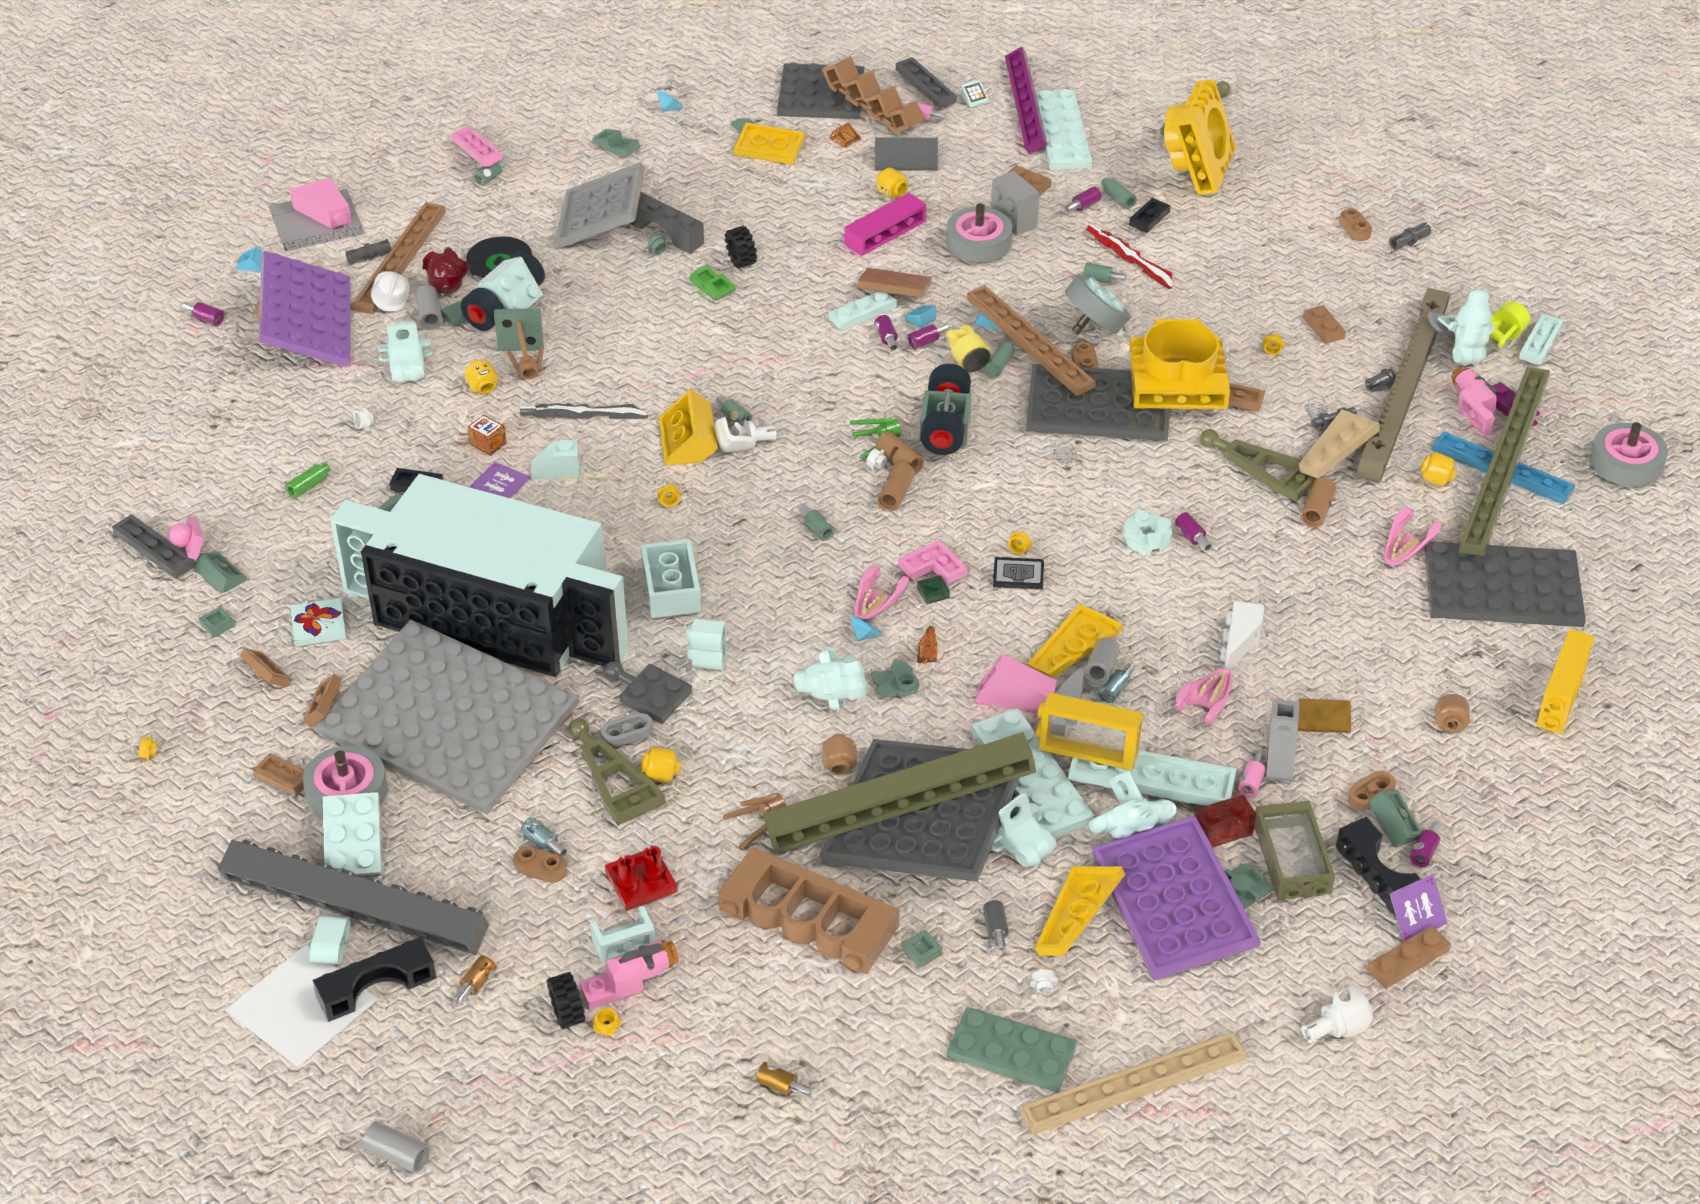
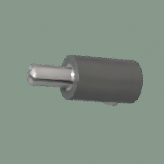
M992 900L983 906L988 936L995 940L997 950L1003 951L1006 949L1005 937L1009 934L1007 915L1003 903L998 900Z

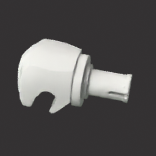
M720 418L715 423L718 445L726 453L753 449L756 441L776 440V431H773L776 429L774 425L755 427L754 423L749 420L745 421L744 425L741 426L735 422L731 429V434L726 418Z
M1351 985L1347 988V998L1349 1001L1344 1002L1340 1000L1339 993L1336 991L1332 1005L1327 1004L1321 1008L1322 1017L1301 1027L1305 1039L1312 1043L1330 1032L1337 1038L1341 1036L1347 1038L1366 1031L1373 1019V1008L1365 995L1357 987Z

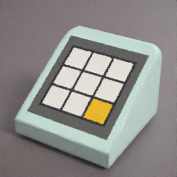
M979 80L961 86V98L971 108L989 102Z

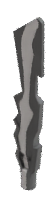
M570 403L520 406V415H532L535 417L590 419L592 416H609V419L648 418L646 412L633 404L593 408L586 403L576 406Z

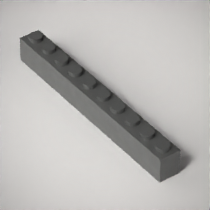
M231 840L218 867V870L226 880L417 938L421 937L424 940L477 955L489 927L483 912L477 908L468 907L464 909L447 899L437 901L423 892L410 893L404 887L397 884H392L391 887L383 885L376 878L366 877V879L357 877L355 873L349 870L342 869L341 872L336 871L323 862L313 864L295 854L289 857L272 847L262 849L249 840H243L242 842Z

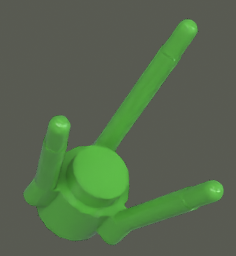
M892 417L850 421L851 425L880 424L876 428L853 432L851 434L852 437L878 433L880 437L885 432H892L897 437L901 435L899 422ZM876 446L862 454L861 458L865 459Z

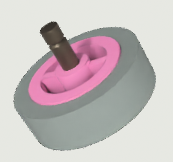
M981 203L977 204L976 207L962 209L954 213L947 222V247L953 255L966 261L989 262L997 260L1006 255L1011 248L1012 223L1002 212L987 208Z
M1638 422L1615 423L1602 428L1597 433L1591 452V463L1598 474L1613 483L1633 487L1644 486L1655 482L1662 475L1668 455V447L1659 434Z
M345 745L328 749L313 758L303 774V785L308 806L321 818H323L324 796L378 792L381 806L387 795L388 785L383 762L377 754L364 747Z

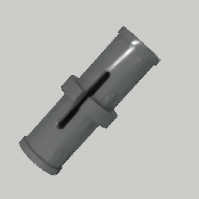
M1426 222L1413 228L1409 227L1401 234L1391 237L1389 240L1390 246L1394 250H1398L1406 245H1413L1417 243V240L1431 234V227Z
M388 239L377 243H366L362 247L346 251L345 254L349 265L367 259L369 261L374 260V257L387 254L392 248Z

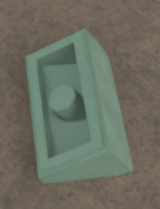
M219 552L199 554L194 567L195 571L220 593L233 589L247 579L239 569Z
M1398 790L1381 791L1369 801L1372 810L1394 847H1400L1419 838L1422 831Z

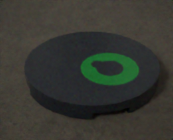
M507 236L487 238L469 249L466 256L468 270L473 276L477 275L484 278L500 263L508 260L515 253L525 251L532 254V250L528 244L517 238Z

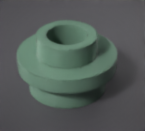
M662 234L652 236L648 240L647 250L650 253H654V255L664 252L668 246L666 237Z

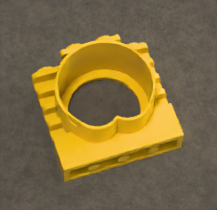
M1208 79L1195 83V88L1192 89L1188 101L1169 107L1164 127L1165 145L1170 152L1172 166L1177 172L1190 171L1197 195L1218 192L1224 180L1223 174L1230 163L1229 160L1232 159L1233 153L1236 151V145L1216 82L1213 79Z
M1156 319L1155 325L1151 327L1144 337L1131 338L1129 355L1134 408L1228 409L1230 387L1228 373H1226L1222 339L1217 338L1208 327L1202 324L1200 319Z

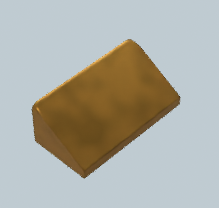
M1298 700L1300 702L1298 731L1351 733V702L1349 700Z

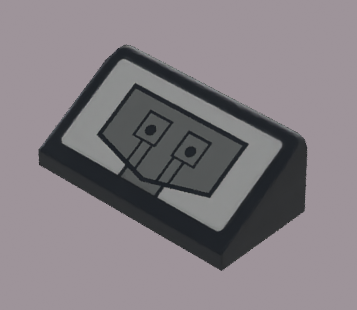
M994 558L993 587L1043 589V559Z

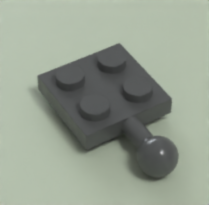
M616 661L608 662L603 668V675L608 681L616 682L620 680L629 685L620 694L621 703L640 713L649 715L651 719L661 724L692 693L691 684L650 663L637 677L625 672L622 665Z

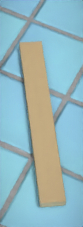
M1230 1032L1022 1105L1020 1113L1032 1135L1244 1061L1246 1060L1247 1053L1234 1032Z

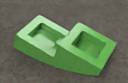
M708 265L690 274L689 280L713 298L720 299L736 290V287L723 273L717 275Z

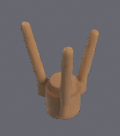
M518 321L517 330L523 357L518 364L510 350L507 351V355L517 371V376L529 380L535 378L538 372H542L541 364L544 348L542 346L539 348L537 361L528 355L521 322Z
M772 793L768 796L741 801V807H748L724 814L723 819L737 817L759 810L763 817L762 813L785 807L786 804L779 793ZM766 823L739 845V849H744L767 830Z

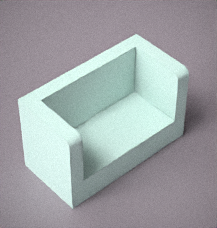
M644 906L638 907L639 921L611 930L600 932L596 921L590 922L592 941L602 964H605V960L623 955L625 952L639 948L641 945L645 946L656 941L655 928Z

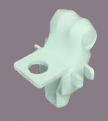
M1483 289L1471 291L1466 304L1461 307L1457 315L1438 316L1437 319L1448 330L1455 333L1453 358L1456 363L1463 366L1469 364L1476 365L1484 360L1486 357L1485 345L1489 341V334H1492L1495 325H1491L1492 315L1488 301L1490 295Z
M399 322L387 325V344L379 345L378 351H388V354L380 355L379 359L382 362L389 361L392 380L405 383L424 378V357L431 356L433 351L431 349L423 350V346H430L431 340L420 338L415 322Z
M827 648L825 651L820 652L819 661L810 664L807 669H799L794 673V684L798 692L810 693L817 699L828 700L832 710H838L841 706H845L846 698L856 699L867 695L868 683L865 679V669L860 660L854 658L853 653H848L842 658L837 659L835 649Z
M1125 771L1109 780L1121 805L1089 821V828L1095 834L1108 832L1114 838H1127L1171 822L1176 813V806L1173 802L1164 799L1147 801V798L1141 796L1130 772ZM1121 781L1127 785L1128 794L1122 790Z
M1021 793L999 810L1001 826L991 849L999 852L1005 848L1010 854L1015 856L1020 864L1025 867H1031L1039 864L1046 856L1051 855L1057 842L1051 833L1038 823L1042 818L1036 812L1039 806L1035 803H1029L1027 794Z

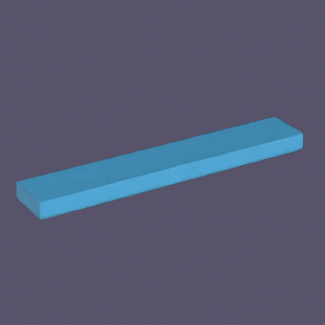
M1445 431L1437 438L1432 447V450L1442 453L1486 473L1494 451ZM1521 462L1518 463L1511 482L1563 505L1575 488V485Z

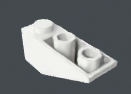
M1234 601L1233 611L1227 610L1225 625L1230 626V629L1225 628L1223 643L1228 645L1222 646L1220 661L1225 662L1224 669L1231 670L1259 642L1264 605Z

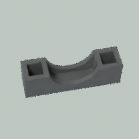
M640 192L635 221L630 223L631 225L643 229L651 222H654L668 233L675 247L689 254L704 244L703 222Z

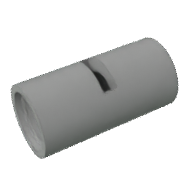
M422 285L415 292L420 323L423 328L434 330L443 323L438 293L435 287Z
M1102 638L1096 642L1084 669V676L1089 683L1099 686L1109 680L1120 652L1119 646L1114 640Z
M377 1121L369 1126L362 1141V1148L413 1173H419L423 1169L430 1154L429 1145Z

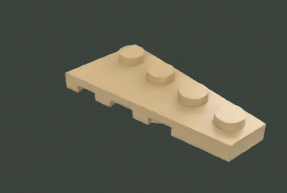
M1341 410L1299 463L1300 472L1317 479L1322 477L1380 431L1379 422Z

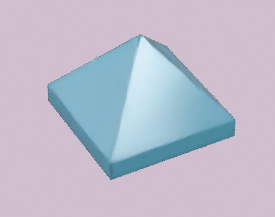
M661 90L657 92L663 111L682 109V104Z
M852 616L851 622L858 641L882 635L881 631L856 616Z

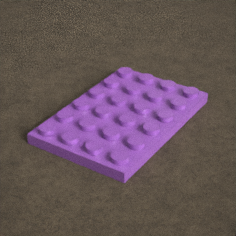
M264 251L261 258L258 342L348 367L350 362V276L341 272L324 269L321 266L307 264L297 259L287 258L278 253Z
M1195 815L1092 848V853L1098 866H1122L1125 872L1124 877L1111 894L1153 981L1260 947V938Z

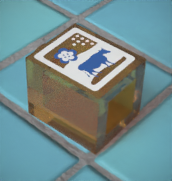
M482 415L467 427L469 444L490 456L506 444L505 426L485 415Z

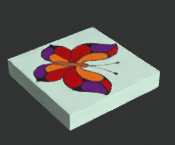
M341 598L290 605L295 647L346 639Z

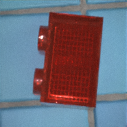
M1244 794L1195 809L1194 815L1198 819L1212 848L1253 835L1256 812Z

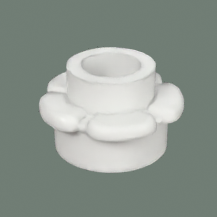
M360 408V410L354 412L353 419L356 428L369 430V426L374 421L371 411H368L366 408Z
M874 448L870 452L866 465L871 467L872 471H875L877 468L881 470L885 466L887 457L884 456L885 451L883 449L880 451Z
M1039 970L1032 974L1030 986L1036 989L1038 993H1050L1057 986L1058 979L1055 978V972L1052 970Z

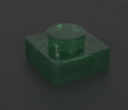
M941 575L917 581V589L927 605L950 598V590Z

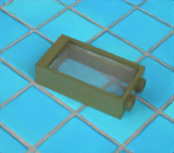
M1310 801L1256 806L1253 825L1277 900L1332 894L1335 874Z

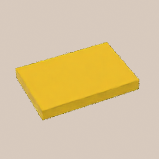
M746 122L733 152L734 155L794 165L806 136L805 132Z

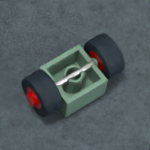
M942 364L936 367L930 374L928 390H925L920 418V442L928 451L934 454L949 455L956 452L961 446H967L971 419V378L969 373L959 365Z

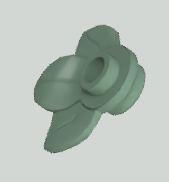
M894 659L891 671L871 672L872 680L877 685L874 692L880 696L893 697L899 694L907 696L916 693L919 689V680L913 674V668L904 661Z

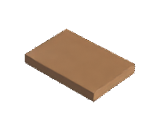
M867 268L859 278L857 288L922 298L931 285L932 277Z

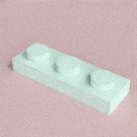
M876 292L829 312V320L838 329L843 331L896 308L897 300L889 293Z
M1541 314L1520 352L1519 359L1532 364L1542 365L1562 328L1564 320Z

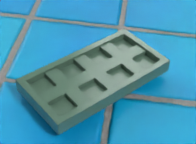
M967 1006L947 1050V1058L1059 1093L1076 1051L1078 1040Z

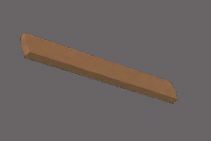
M424 203L353 302L352 307L354 311L374 315L378 309L371 298V290L375 278L378 274L387 271L400 275L403 274L446 213L445 206Z
M984 285L967 293V300L1076 396L1095 388L1096 381L988 287Z

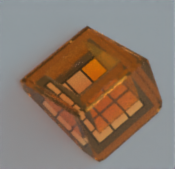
M849 122L834 130L829 137L844 148L861 139Z
M933 626L928 627L918 644V663H930L937 660V640Z

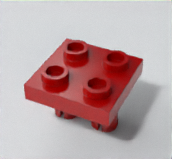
M650 846V849L647 847L642 852L625 855L624 858L620 857L617 861L604 865L605 873L626 911L678 892L677 884L661 857L660 848L657 846Z

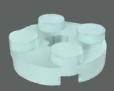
M1138 510L1134 513V516L1125 521L1122 536L1126 540V545L1136 552L1148 554L1160 548V552L1171 543V521L1168 518L1148 513L1145 510Z

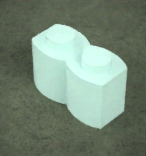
M694 619L693 625L688 626L686 640L691 643L688 647V659H692V667L723 671L727 658L725 622Z

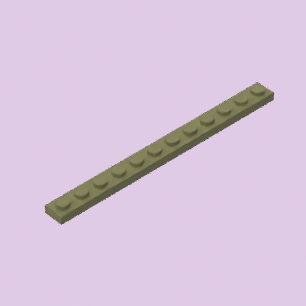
M1526 367L1459 544V553L1484 556L1548 384L1550 370Z

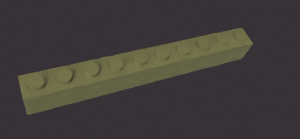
M1024 732L762 814L774 853L778 854L1037 772L1033 753Z

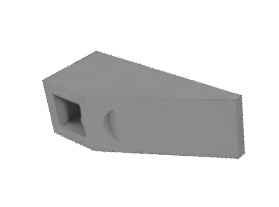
M1273 699L1269 721L1266 779L1293 782L1300 702Z

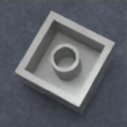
M1014 171L992 179L991 209L1002 212L1010 219L1012 233L1018 236L1036 228L1038 224L1039 191Z

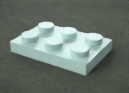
M378 792L324 796L325 864L336 871L341 872L342 869L349 870L355 873L357 877L382 875L380 802Z

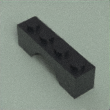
M1367 817L1339 828L1336 842L1338 852L1347 858L1355 872L1361 875L1369 884L1371 891L1377 894L1385 903L1388 911L1396 916L1390 893L1419 881L1421 878L1416 873L1393 871L1379 860L1377 855L1380 851L1383 835Z
M419 937L386 951L378 952L361 961L351 963L331 973L323 974L312 981L316 999L328 1022L355 1012L358 997L366 988L373 984L392 981L412 989L436 979L434 960L422 938Z

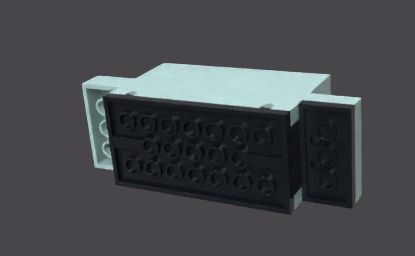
M422 474L415 478L391 512L344 500L330 518L343 590L346 593L369 599L374 625L400 632L411 619L500 661L553 677H557L569 657L604 667L611 661L621 663L629 650L623 576L606 572L602 523Z

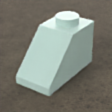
M562 440L553 441L531 460L532 480L580 477L578 441Z

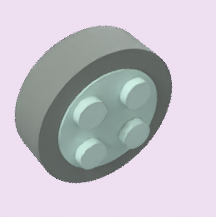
M1078 274L1065 290L1067 297L1084 313L1072 328V331L1077 335L1080 334L1091 319L1106 330L1117 334L1131 317L1125 309V305L1116 298L1117 295L1109 288L1103 289L1101 284L1092 277L1087 278Z

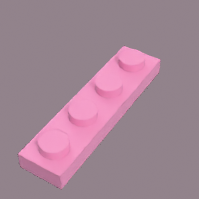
M470 126L451 133L453 142L484 167L495 165L497 161L503 159L501 151Z

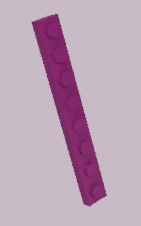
M1021 46L1005 55L1025 149L1030 155L1040 151L1048 143L1027 54Z

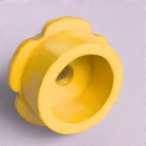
M1278 334L1267 335L1262 341V347L1269 355L1279 354L1285 346V341Z
M667 484L658 490V501L665 507H674L680 500L681 492L675 485Z
M1013 532L1010 535L1008 546L1014 554L1021 555L1031 549L1032 541L1025 532Z
M152 735L150 737H141L138 757L146 758V761H149L150 756L155 757L158 741H152Z
M611 1008L600 1009L593 1019V1029L598 1034L612 1035L616 1033L617 1028H620L621 1018Z

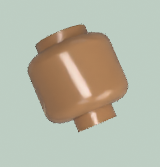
M1448 694L1442 696L1437 701L1435 719L1438 727L1445 732L1457 733L1463 731L1470 722V706L1464 697L1457 694Z
M835 734L824 741L822 745V763L824 768L834 775L849 773L857 763L855 741L844 734Z

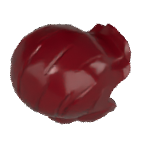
M446 247L444 253L431 251L423 258L422 268L426 270L427 279L430 285L436 288L437 292L452 294L459 290L462 280L468 272V264L466 261L458 258L455 251L450 247Z

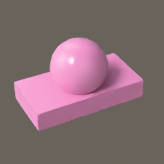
M188 516L185 524L177 523L171 527L168 537L173 545L185 547L188 558L197 559L204 542V535L198 519Z

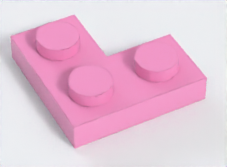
M940 540L898 559V566L912 580L934 571L948 585L967 576L968 568Z

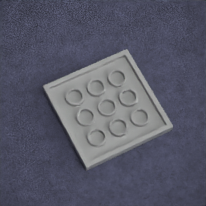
M639 162L566 190L555 240L559 248L572 246L578 241L591 239L597 234L610 232L616 227L629 225L635 221L645 171L642 163Z

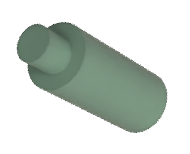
M1104 178L1101 184L1104 186V191L1122 206L1130 209L1135 205L1137 197L1113 178Z
M1000 343L986 365V376L993 379L999 376L1014 354V347L1010 343Z

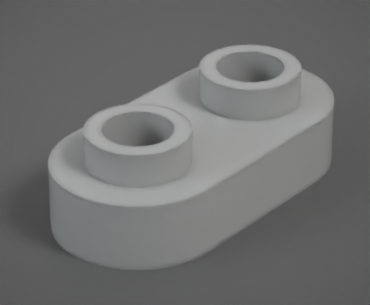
M635 713L609 721L602 726L601 737L612 747H619L647 738L653 731L652 719L645 713Z

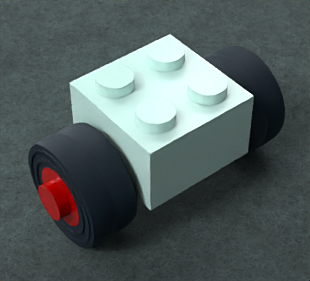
M519 251L478 282L479 288L473 289L462 299L461 311L463 316L476 329L487 331L495 326L494 309L529 308L543 295L539 288L545 279L543 266L536 257L528 252Z

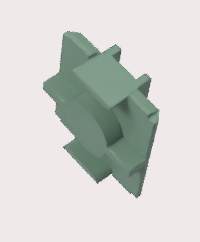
M1242 863L1231 871L1225 870L1244 910L1274 890L1273 886L1265 881V876L1253 866L1250 868Z

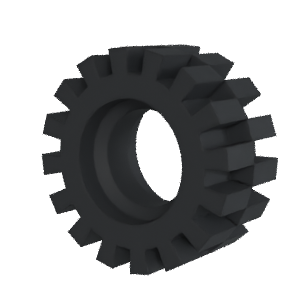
M744 225L727 230L725 233L726 249H728V256L731 257L730 260L734 263V266L739 269L755 264L757 262V248L754 246L756 244L752 240L753 236L750 234V230Z
M571 972L548 978V993L560 1027L564 1029L585 1022L583 1003Z

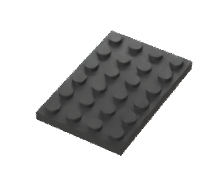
M1032 364L1026 431L1168 441L1169 409L1134 408L1133 383L1130 370L1080 367L1096 381L1094 389L1076 396L1041 364Z
M1430 542L1426 545L1425 560L1430 618L1584 627L1586 618L1576 550L1488 545L1485 555L1478 556L1459 553L1460 543Z

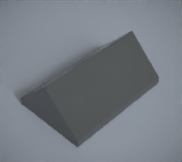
M875 137V171H883L890 167L897 171H938V138Z

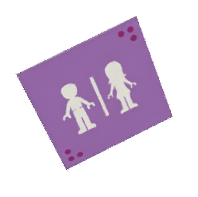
M494 462L469 487L511 498L531 476Z
M1434 874L1390 893L1403 942L1430 926L1436 929L1447 924Z

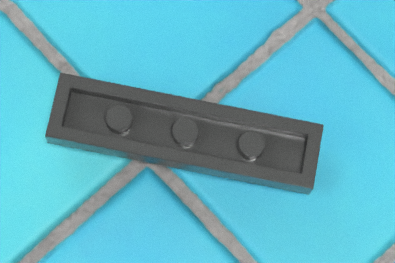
M911 57L896 62V70L939 109L957 103V95L915 58Z
M132 514L112 526L116 536L175 579L195 566L194 559L188 558L187 553L173 545L169 540Z

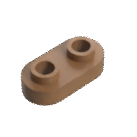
M1348 208L1341 212L1339 223L1352 239L1356 241L1370 239L1372 226L1359 211L1354 208Z
M1080 342L1073 346L1072 360L1077 366L1098 368L1099 364L1093 345L1087 342Z
M1385 771L1373 772L1350 788L1349 804L1361 811L1371 809L1369 801L1381 791L1395 790L1396 780L1394 776Z
M532 846L522 847L514 854L515 868L524 875L555 883L561 881L567 874L566 861L560 855Z

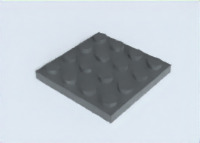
M795 62L784 63L777 116L859 119L861 106H855L845 99L843 93L840 91L835 92L829 88L822 70L827 65L816 63L798 64ZM855 65L858 74H864V66Z

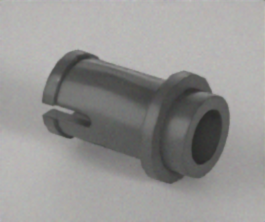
M1382 369L1379 374L1367 378L1365 384L1371 383L1366 385L1367 390L1373 393L1386 385H1393L1396 378L1394 371Z

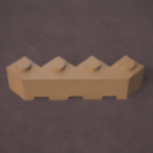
M851 56L837 60L822 68L829 88L835 92L840 91L843 93L845 99L857 107L861 106L866 109L867 114L878 122H885L894 133L909 129L924 121L917 101L902 105L895 86L880 90L874 72L870 71L859 75Z

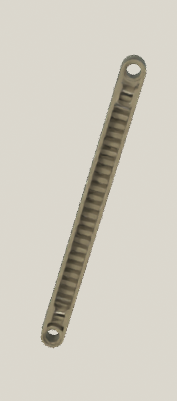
M1427 288L1418 322L1392 385V390H1390L1385 407L1381 413V418H1379L1380 431L1367 441L1358 465L1357 477L1381 482L1438 334V331L1430 324L1427 314L1429 312L1445 314L1450 298L1449 292Z

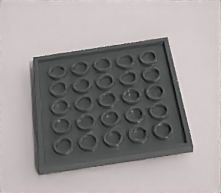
M873 739L852 785L968 749ZM1020 778L829 837L820 853L823 863L978 882L1001 826L999 810L1010 803Z

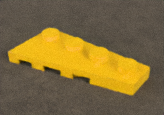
M1079 604L1032 657L1027 666L1054 678L1090 654L1098 640L1102 638L1111 639L1122 632L1123 623Z
M1122 866L1071 867L1035 946L1039 956H1064L1124 877L1125 872Z

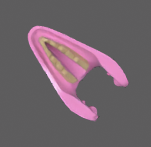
M1406 507L1397 513L1393 521L1384 553V561L1391 566H1398L1424 550L1426 545L1437 536L1442 523L1439 521L1433 523L1426 538L1421 541L1417 537L1403 532V529L1409 520L1413 518L1414 514L1411 508Z
M877 566L869 567L861 577L854 610L855 616L863 621H868L893 606L907 589L909 577L903 576L899 580L894 593L890 596L887 593L872 589L881 572Z
M1222 668L1200 680L1187 683L1177 693L1175 710L1181 712L1188 704L1204 706L1209 709V712L1204 716L1205 723L1211 725L1226 705L1232 686V672Z

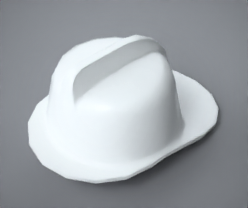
M382 272L375 278L371 290L372 301L378 308L384 311H398L406 303L410 285L398 273Z

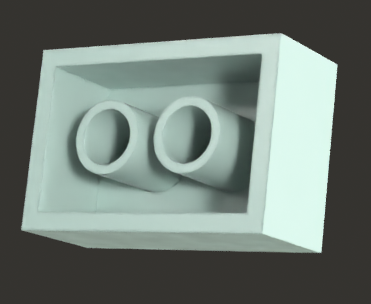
M685 539L641 545L642 567L651 618L702 612L700 586L691 540Z

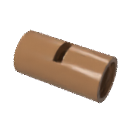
M885 432L877 440L876 449L880 451L883 449L885 451L884 456L893 464L905 462L912 466L915 475L923 468L924 458L894 433Z
M897 462L893 465L877 496V502L881 508L895 511L900 507L915 476L912 466L905 462Z
M1318 478L1313 482L1300 514L1302 522L1307 526L1319 527L1324 523L1336 493V486L1331 480Z

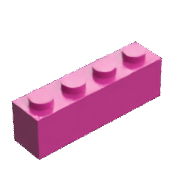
M907 193L845 226L844 245L860 256H863L926 222L927 204L911 193Z

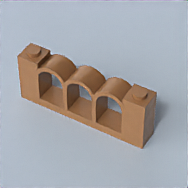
M754 847L749 850L718 892L719 910L723 911L726 915L734 916L741 920H744L748 915L753 924L765 929L781 926L785 937L792 942L805 944L816 941V947L822 954L834 959L842 958V964H845L852 970H858L865 974L869 972L899 927L898 908ZM771 882L790 890L784 900L775 906L766 907L757 903ZM805 897L824 904L822 910L812 920L801 922L791 918ZM839 911L859 919L854 929L847 935L835 937L825 932Z

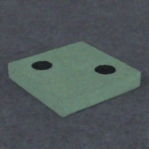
M540 308L494 309L498 351H522L517 330L518 321L521 322L527 351L539 350L541 346L544 348Z

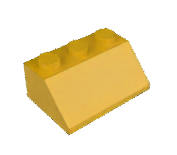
M689 389L658 417L665 464L700 463L708 456H711L718 448L711 402L693 390Z

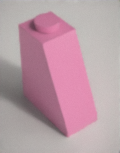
M331 178L290 189L292 206L302 214L331 229L351 223L349 205Z
M1001 654L979 682L974 701L979 704L1009 709L1018 708L1021 711L1038 713L1041 701H1046L1049 692L1056 693L1057 680Z

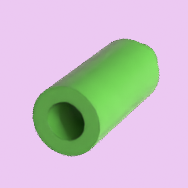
M327 463L321 466L319 464L312 466L285 484L287 492L293 498L299 497L325 480L326 474L331 471L330 466Z

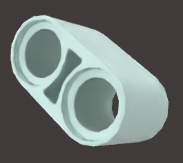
M320 915L310 947L311 962L341 964L350 935V918Z

